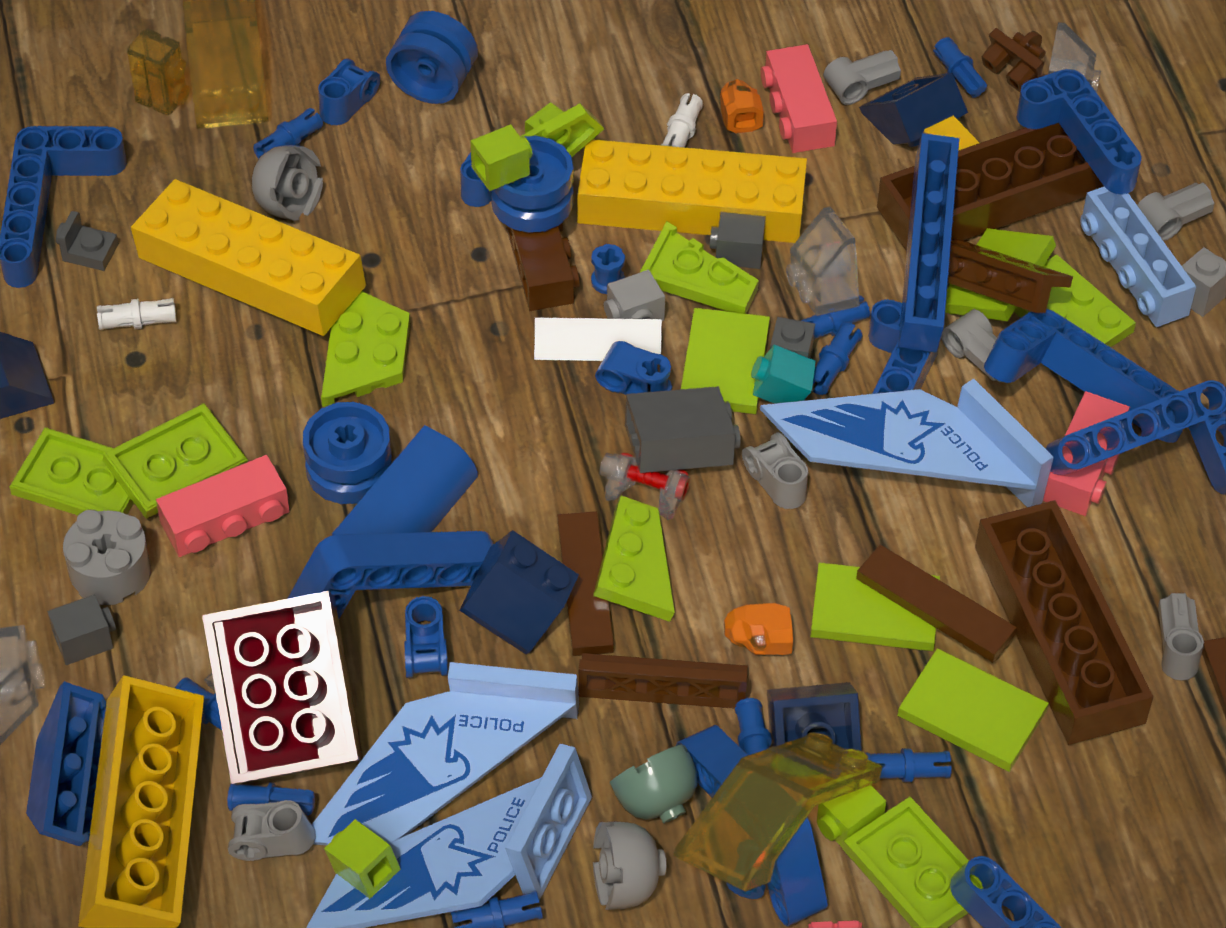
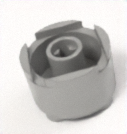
M86 510L78 515L77 521L66 533L63 542V552L72 585L79 592V595L82 598H86L95 594L99 605H115L124 602L123 597L130 595L134 591L135 595L142 591L150 578L151 564L145 534L140 521L134 516L117 511L97 512L95 510Z

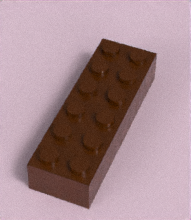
M1059 123L1040 129H1028L1025 127L958 150L951 238L965 240L980 235L987 228L996 229L1084 198L1087 192L1104 187V185ZM915 166L880 177L877 201L878 210L906 251Z
M1056 500L980 519L975 549L1010 623L1017 627V638L1068 745L1146 724L1153 695Z

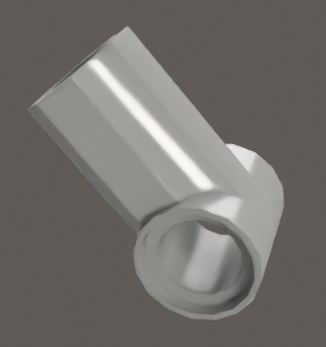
M886 50L854 62L848 57L837 58L828 64L823 75L840 101L845 105H850L860 101L869 89L900 79L901 69L894 52Z
M1194 183L1164 197L1159 192L1151 193L1144 197L1137 206L1161 239L1166 241L1176 235L1183 224L1211 213L1215 203L1211 196V190L1204 183Z
M973 309L943 328L941 338L945 347L952 355L958 358L966 356L992 381H996L985 371L984 364L997 337L993 334L991 324L986 316L979 310Z
M1171 593L1167 598L1160 599L1158 604L1163 646L1161 666L1167 676L1175 680H1189L1198 672L1204 640L1198 629L1195 600L1187 597L1186 593Z

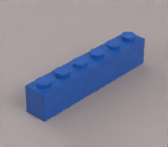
M926 133L921 134L914 167L898 347L937 353L943 332L959 138Z

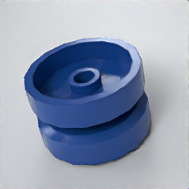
M420 11L410 16L399 38L394 43L386 57V69L392 81L403 92L416 100L430 104L445 103L454 99L478 57L477 44L468 29L449 15L436 11Z
M525 136L531 145L533 153L532 157L529 158L530 175L492 190V210L500 222L514 230L541 232L559 226L571 212L573 207L572 157L565 147L556 141L540 136Z
M337 402L321 408L309 418L303 430V450L307 479L313 491L325 500L339 504H358L392 464L389 426L383 415L370 406L357 402Z

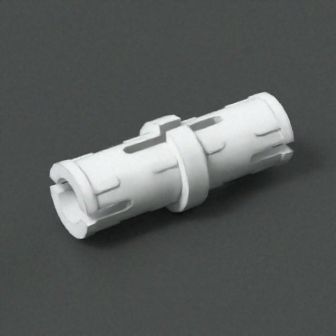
M686 93L681 97L675 115H672L667 123L668 132L664 142L661 144L662 146L685 148L688 139L694 136L696 131L695 122L703 107V101L699 96L693 94L689 105L687 103L690 93Z
M174 298L140 302L139 299H131V303L97 306L99 330L134 326V329H142V325L176 322Z

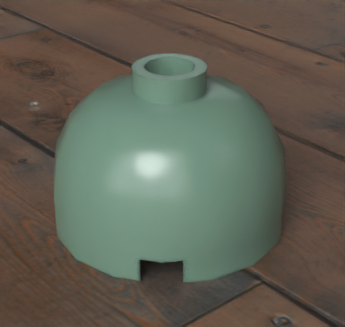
M683 744L671 747L647 758L648 762L637 768L632 766L610 781L613 792L625 811L635 818L643 820L660 817L663 824L678 818L686 812L683 804L694 795L697 787V771L690 753Z

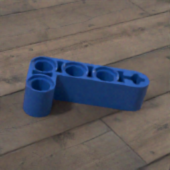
M1064 69L1029 80L1022 85L1016 118L1023 127L1040 129L1059 123L1108 191L1122 195L1134 190L1142 156L1084 75L1076 70Z
M881 300L875 303L871 311L869 341L874 347L892 353L872 394L921 390L938 354V349L936 353L898 347L902 303L895 300Z

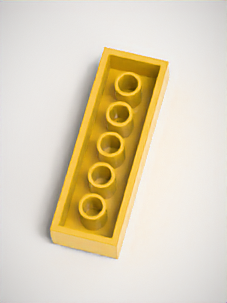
M592 139L584 149L577 193V223L662 231L666 221L677 227L678 233L711 235L712 226L719 227L721 212L766 216L764 240L799 243L807 158Z
M174 179L131 226L140 259L322 336L330 330L366 287L360 254L177 179Z
M123 675L108 697L78 927L177 928L181 923L204 702L203 695Z

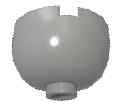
M296 145L278 146L265 152L256 163L252 175V191L260 207L271 215L293 221L300 220L299 217L302 213L307 216L312 213L320 199L323 187V178L317 177L316 166L321 167L318 157L312 150Z
M618 821L600 822L595 831L593 849H602L599 862H593V873L600 904L606 905V910L626 909L640 905L648 900L656 889L659 876H664L666 873L664 850H657L655 840L650 833L637 824Z

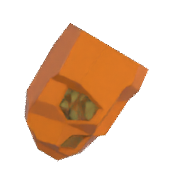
M739 79L727 82L721 89L720 94L721 113L727 130L734 133L753 132L763 127L764 111L757 89L750 87Z
M777 603L749 604L735 608L727 614L724 620V635L738 647H746L755 655L792 654L793 630L790 607Z

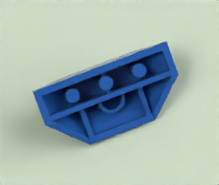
M65 681L58 689L36 741L26 814L39 834L81 846L89 842L106 701L103 694Z

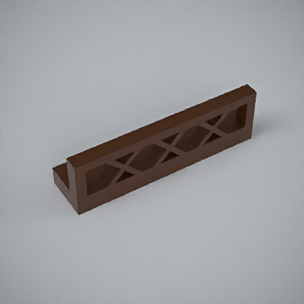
M951 238L947 283L1035 313H1046L1052 287L1071 288L1073 279L1071 275L957 238Z
M582 653V659L579 661L578 695L579 697L735 709L737 702L746 698L748 665Z

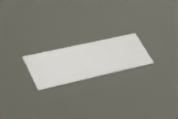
M535 318L534 360L603 361L611 345L616 341L627 342L634 347L661 354L662 319Z

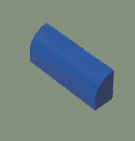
M424 425L334 530L332 535L432 532L478 477L476 466L469 455L457 443Z

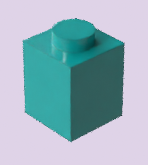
M774 344L764 357L759 356L754 363L751 377L755 379L753 395L774 404L804 401L812 391L816 361Z

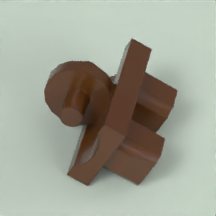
M995 28L989 34L991 45L982 55L983 65L987 69L997 74L1007 63L1013 66L1006 75L1007 82L1019 92L1022 85L1027 81L1045 76L1042 73L1044 62L1041 59L1045 56L1046 51L1040 47L1042 36L1038 32L1031 31L1025 36L1017 32L1013 39L998 28Z

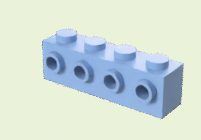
M1105 187L1087 192L1083 214L1080 218L1082 229L1086 235L1091 236L1095 241L1102 258L1106 262H1110L1115 269L1122 286L1128 288L1135 297L1140 311L1150 318L1155 327L1189 316L1196 285L1129 194H1114Z

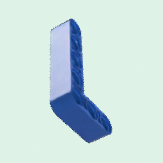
M30 126L17 133L0 233V264L4 280L8 285L22 288L31 285L36 280L52 176H111L121 173L127 165L123 137L118 129L108 126Z
M1046 309V313L1031 311L1002 330L984 364L985 371L992 378L1001 382L1011 383L1041 363L1084 392L1087 391L1130 406L1129 411L1179 392L1050 309ZM1167 406V416L1175 423V413L1172 408ZM1133 419L1132 423L1141 428L1140 424ZM1183 429L1158 439L1174 443L1180 437Z
M1205 381L1054 440L1045 448L1054 457L1050 471L1057 475L1069 474L1189 427L1212 486L1220 494L1226 495V387L1218 381ZM1201 393L1208 398L1209 409L1205 408L1201 403ZM1167 406L1172 408L1175 413V423L1167 416ZM1133 419L1141 426V436H1138L1132 428ZM1216 430L1221 432L1224 437L1223 446L1216 440ZM1098 432L1107 439L1106 450L1100 447L1098 443ZM1063 446L1071 450L1073 455L1072 463L1067 462L1063 457Z
M484 531L332 535L319 542L287 599L329 591L335 597L338 619H340L356 590L471 586L489 548L494 543L490 535Z
M713 725L678 741L676 746L685 745L693 759L697 771V783L759 845L770 899L780 921L788 927L826 909L828 903L813 831L808 817L800 805L719 726Z
M974 857L960 868L951 879L950 889L952 895L983 928H1061L1039 904L989 857ZM970 874L980 879L983 889L973 885L970 880ZM1002 906H1006L1011 910L1014 915V921L1009 920L1003 914Z

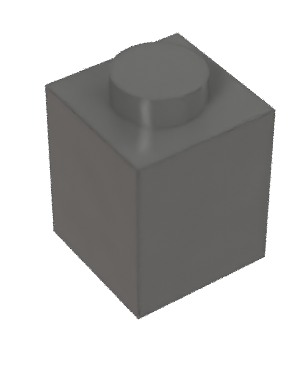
M721 212L719 227L712 226L710 236V249H717L716 258L724 257L738 267L760 269L766 216Z
M777 317L770 349L775 344L811 359L815 323Z
M95 594L47 611L52 632L65 665L113 649L110 632L116 630L115 623L109 608H100Z

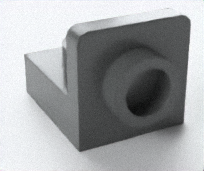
M75 211L70 212L66 222L59 225L56 233V243L60 246L62 261L105 271L119 244L117 234L82 226L80 213Z

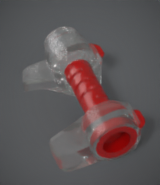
M606 453L600 467V475L608 479L605 487V499L607 501L616 500L622 492L635 485L636 482L660 489L659 514L667 520L674 517L680 502L684 501L691 480L688 473L683 470H670L666 475L658 472L640 473L635 457L628 453Z

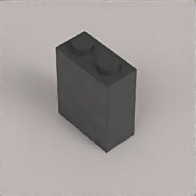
M719 386L626 394L625 428L640 473L733 465L734 449L740 448V431L738 425H732L731 406L729 401L724 402Z

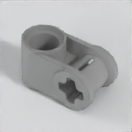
M778 432L771 435L770 441L755 448L748 446L742 450V458L748 472L760 483L776 505L784 509H794L805 502L808 468L805 462L791 448L785 436Z
M284 800L265 804L238 805L232 810L231 818L235 823L234 837L228 843V852L231 856L245 861L303 854L310 849L315 841V829L300 806L294 801Z

